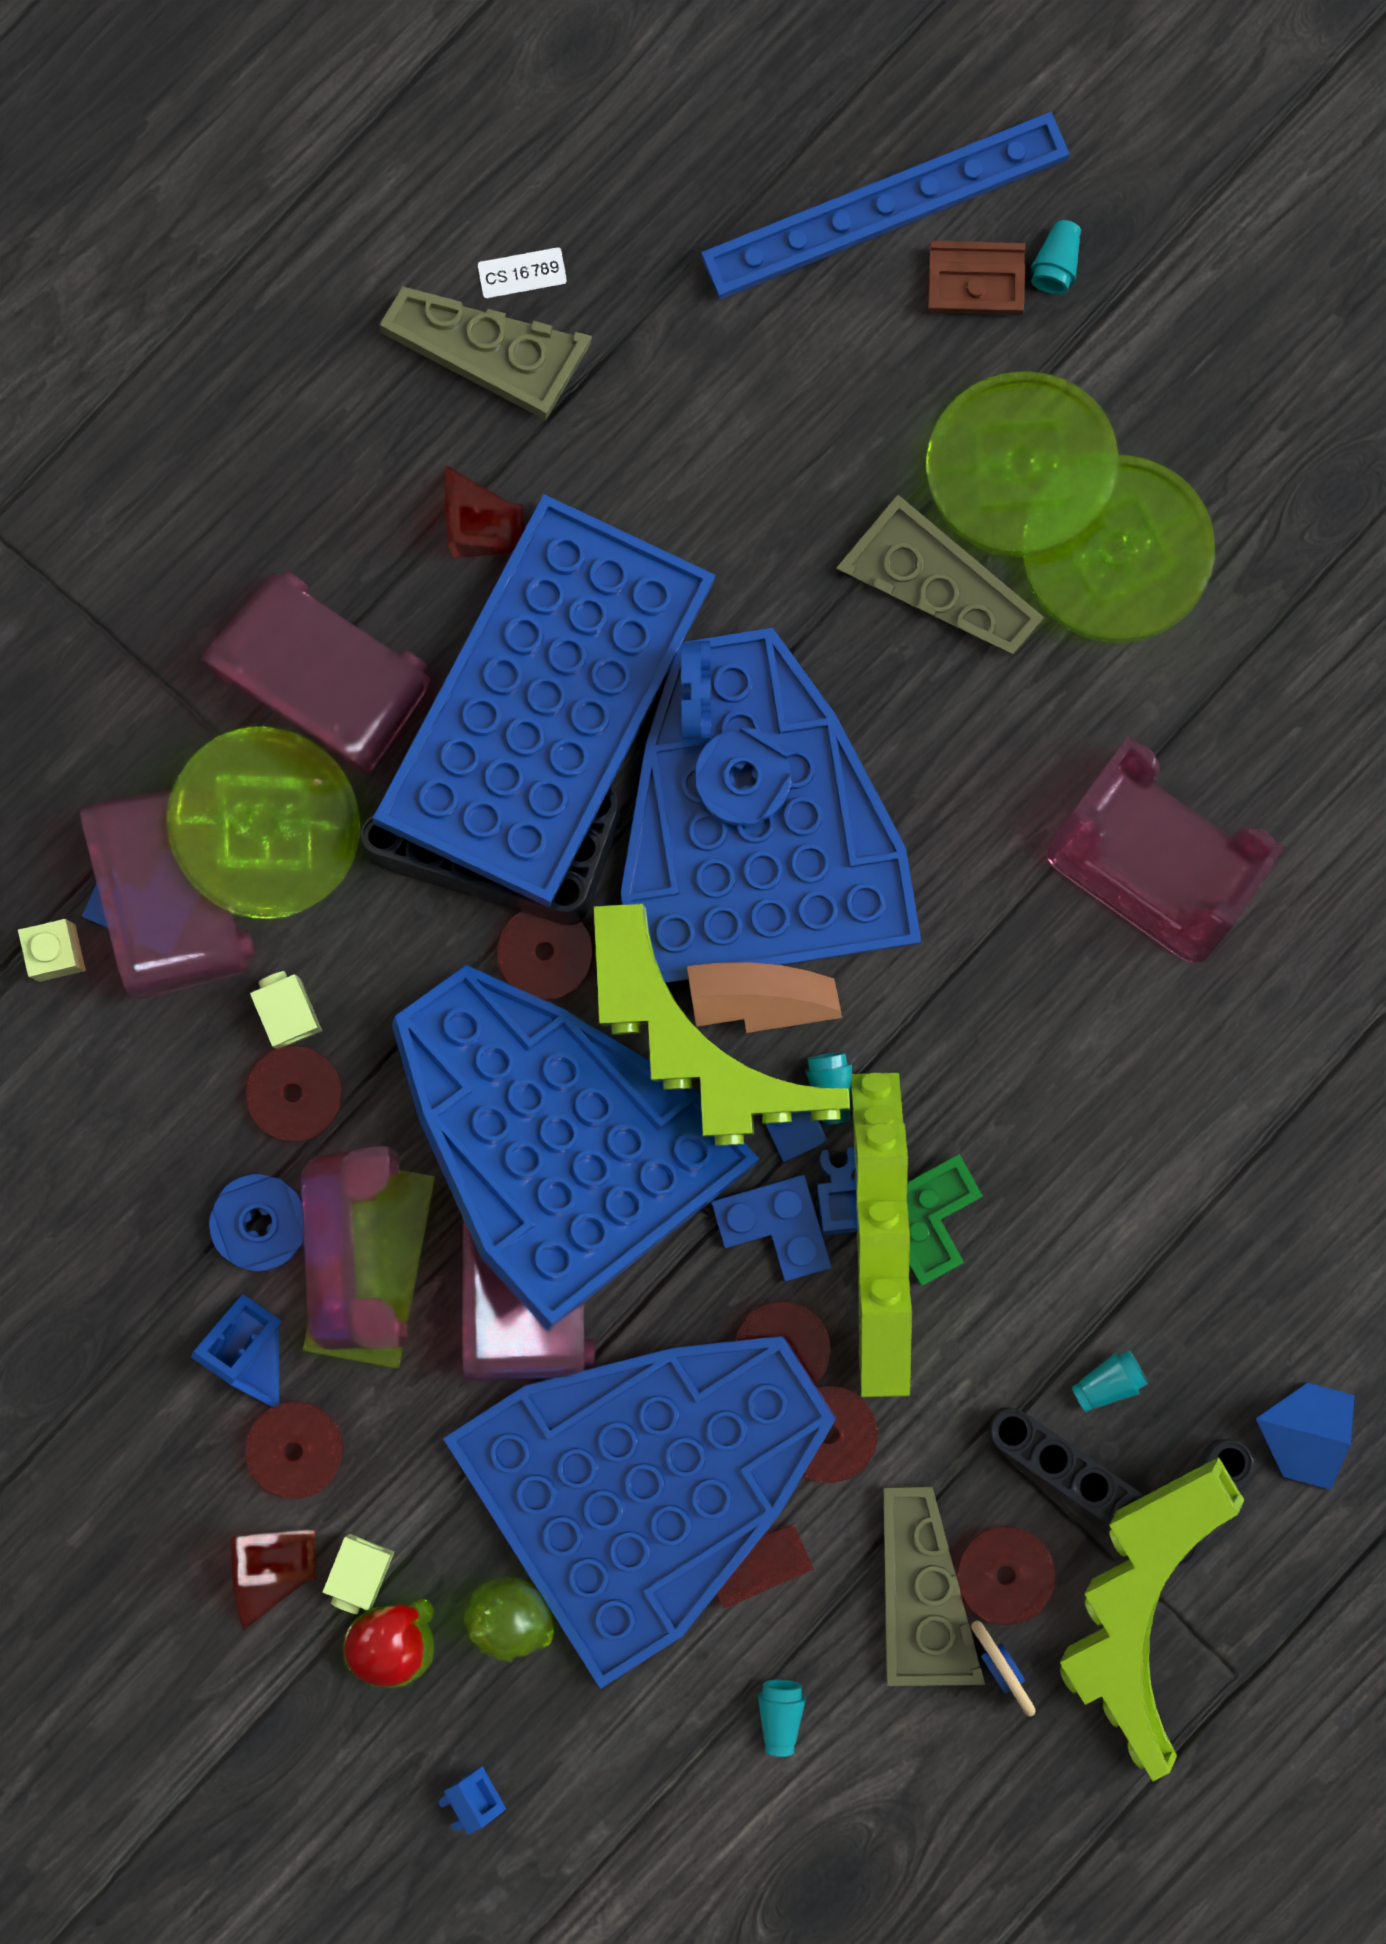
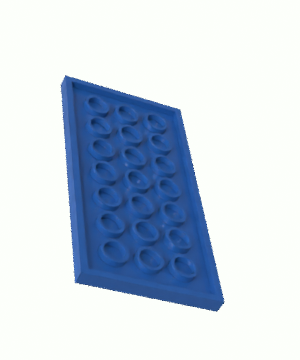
M543 494L373 817V824L540 904L550 907L675 660L681 643L684 642L714 583L716 575Z

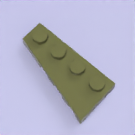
M403 286L379 324V331L385 336L544 420L547 419L589 348L592 336L575 332V335L552 330V325L536 321L529 324L506 318V313L491 309L483 312L464 307L460 301Z
M899 495L894 498L837 567L838 570L1012 655L1016 653L1044 620V617Z
M883 1487L886 1685H985L933 1487Z

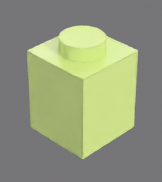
M62 919L18 930L29 978L41 982L86 971L74 923L67 919Z
M285 971L272 974L258 982L261 989L250 993L272 1047L279 1050L322 1031L302 981L297 975L294 974L287 977Z
M348 1534L344 1537L323 1593L333 1596L331 1604L344 1611L358 1614L360 1608L365 1610L371 1609L394 1551Z

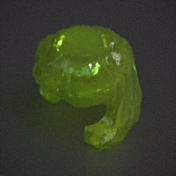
M503 1577L491 1582H485L481 1588H477L472 1593L470 1607L466 1609L464 1621L469 1638L479 1648V1652L485 1653L487 1656H494L498 1661L512 1663L516 1656H527L535 1651L536 1648L543 1649L550 1644L553 1638V1616L538 1589L530 1582L519 1577Z

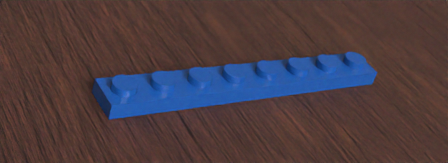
M1049 112L701 252V258L718 299L721 300L1065 162L1070 154L1052 112Z

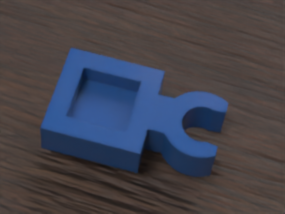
M853 1147L846 1149L847 1164L840 1168L831 1165L828 1150H822L819 1160L820 1170L830 1180V1183L817 1185L822 1236L857 1232L856 1182L851 1179V1175L855 1170Z

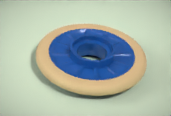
M974 1621L971 1627L986 1651L981 1657L1004 1694L1011 1691L1023 1712L1027 1716H1033L1035 1708L1021 1686L1026 1680L1004 1645L1000 1643L996 1646L980 1621Z

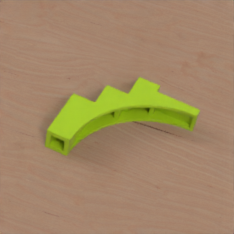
M631 904L594 907L599 1024L611 1026L612 1034L615 1035L641 1033L640 1024H648L651 1080L654 1082L663 1081V1090L692 1089V1080L700 1079L703 1136L714 1137L715 1146L744 1144V1135H754L753 1115H762V1124L792 1122L791 1113L811 1112V1121L841 1120L840 1111L850 1110L848 1088H818L775 1079L745 1066L711 1043L690 1022L676 1003L663 979L655 959L649 935L647 912L644 905Z
M899 1073L852 1074L851 1100L857 1210L861 1397L910 1396L912 1308L909 1284L908 1154L905 1123H903Z
M1219 1457L1117 1510L1109 1524L1111 1527L1110 1538L1118 1553L1123 1557L1128 1556L1129 1560L1093 1578L1084 1594L1086 1596L1085 1606L1090 1617L1097 1625L1103 1624L1104 1628L1068 1646L1060 1661V1672L1066 1686L1072 1693L1078 1692L1085 1705L1100 1697L1104 1699L1102 1705L1108 1720L1113 1726H1120L1129 1741L1128 1750L1132 1760L1138 1768L1146 1769L1152 1781L1169 1774L1177 1757L1160 1720L1151 1686L1149 1647L1154 1611L1166 1581L1179 1562L1199 1541L1215 1528L1238 1515L1244 1502V1498Z

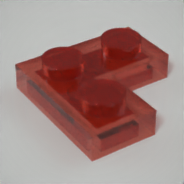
M792 1523L769 1533L758 1541L717 1594L724 1609L814 1570L795 1524Z

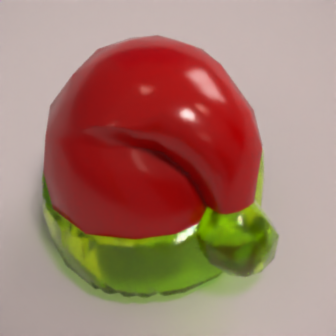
M419 1598L412 1601L410 1606L402 1604L381 1605L359 1615L348 1628L342 1648L345 1664L352 1674L368 1685L391 1689L405 1687L420 1678L430 1667L434 1655V1638L428 1626L434 1614L431 1603Z

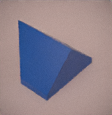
M242 1294L194 1350L191 1358L235 1388L280 1411L279 1326L282 1321Z
M1306 1382L1305 1385L1255 1418L1282 1473V1477L1331 1490L1351 1446L1355 1395Z

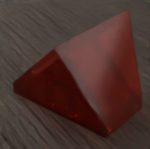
M446 465L444 497L447 540L452 557L512 554L524 532L523 504L510 503Z
M315 1530L240 1532L231 1536L232 1587L243 1630L306 1581L316 1579Z

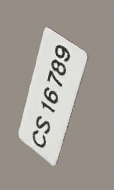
M560 248L478 263L481 286L485 298L551 287L567 282Z

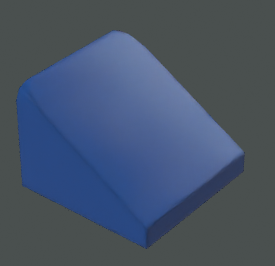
M811 1112L791 1113L792 1122L766 1124L783 1163L828 1142L819 1121H811Z

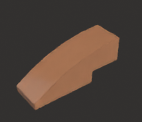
M752 962L710 963L687 966L696 1027L744 1019L746 1033L842 1018L834 978L798 968Z

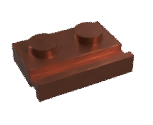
M930 241L928 313L1023 315L1025 243Z

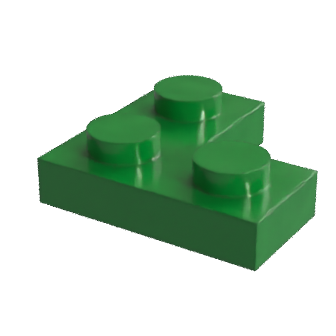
M960 1154L907 1182V1207L910 1231L909 1266L920 1286L964 1263L941 1219L980 1199L983 1195Z

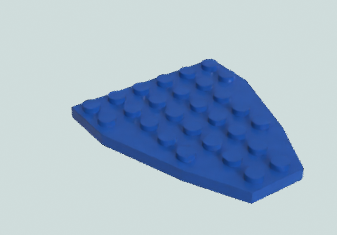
M773 628L692 640L710 641L711 670H701V675H711V706H701V710H711V739L724 732L740 730V728L757 729L769 734L779 742L790 764L791 787L785 803L776 814L755 826L732 825L717 819L704 807L696 791V763L701 751L711 739L682 738L680 647L669 670L645 745L621 887L622 905L643 904L646 908L649 935L655 959L665 983L689 981L687 966L752 962L785 966L921 944L906 847L836 714ZM747 764L742 770L734 767L730 772V775L735 778L733 786L740 790L745 785L753 787L756 783V780L752 778L753 768Z
M467 965L398 1013L391 1024L419 1122L481 1258L547 1332L754 1168L759 1161L757 1155L745 1142L742 1145L715 1146L714 1137L703 1136L701 1095L695 1088L663 1090V1081L654 1082L651 1080L649 1060L565 1009Z
M775 1336L674 1347L528 1384L443 1439L601 1689L686 1633L781 1514L837 1418L785 1337Z

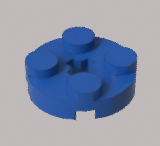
M710 641L681 643L682 738L711 739V710H701V706H711V675H701V670H711Z
M740 728V730L724 732L711 739L698 757L696 763V791L704 807L714 817L725 823L746 826L760 824L776 814L788 797L791 787V773L787 756L779 742L763 731L753 728ZM747 764L753 768L752 778L756 780V783L753 787L745 785L740 790L733 786L735 778L730 775V772L734 767L742 770Z
M262 1174L240 1177L229 1183L219 1195L220 1197L215 1202L214 1209L211 1211L209 1229L212 1241L221 1256L237 1267L252 1271L276 1269L293 1259L298 1250L305 1244L308 1228L306 1206L298 1192L282 1179ZM255 1209H259L262 1215L270 1214L272 1218V1223L267 1226V1234L262 1237L259 1236L257 1231L248 1232L246 1228V1223L252 1220L251 1212Z

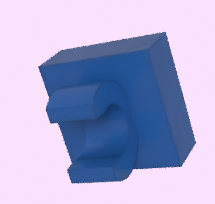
M483 1766L468 1773L444 1791L445 1795L438 1802L441 1808L451 1804L459 1818L451 1824L452 1829L455 1831L465 1829L468 1835L481 1829L506 1810Z

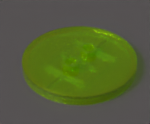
M1040 372L1004 373L980 381L965 390L942 413L932 432L927 452L929 488L942 518L967 542L980 549L1004 556L1029 557L1042 555L1063 548L1079 539L1103 515L1113 496L1118 475L1117 442L1112 426L1101 407L1078 386L1065 379Z
M1110 455L1097 457L1065 470L1054 478L1038 496L1029 513L1024 529L1022 546L1023 565L1028 584L1039 604L1055 621L1066 629L1080 636L1100 642L1128 643L1141 641L1159 635L1175 626L1192 611L1200 600L1210 579L1214 563L1215 538L1213 526L1205 505L1198 494L1182 477L1169 468L1151 460L1135 456Z
M240 728L220 735L208 742L194 754L179 773L168 804L167 825L170 844L183 873L206 898L220 907L239 915L263 919L280 918L311 908L323 900L341 883L354 861L360 837L359 810L353 789L344 772L333 758L318 745L301 735L279 728Z

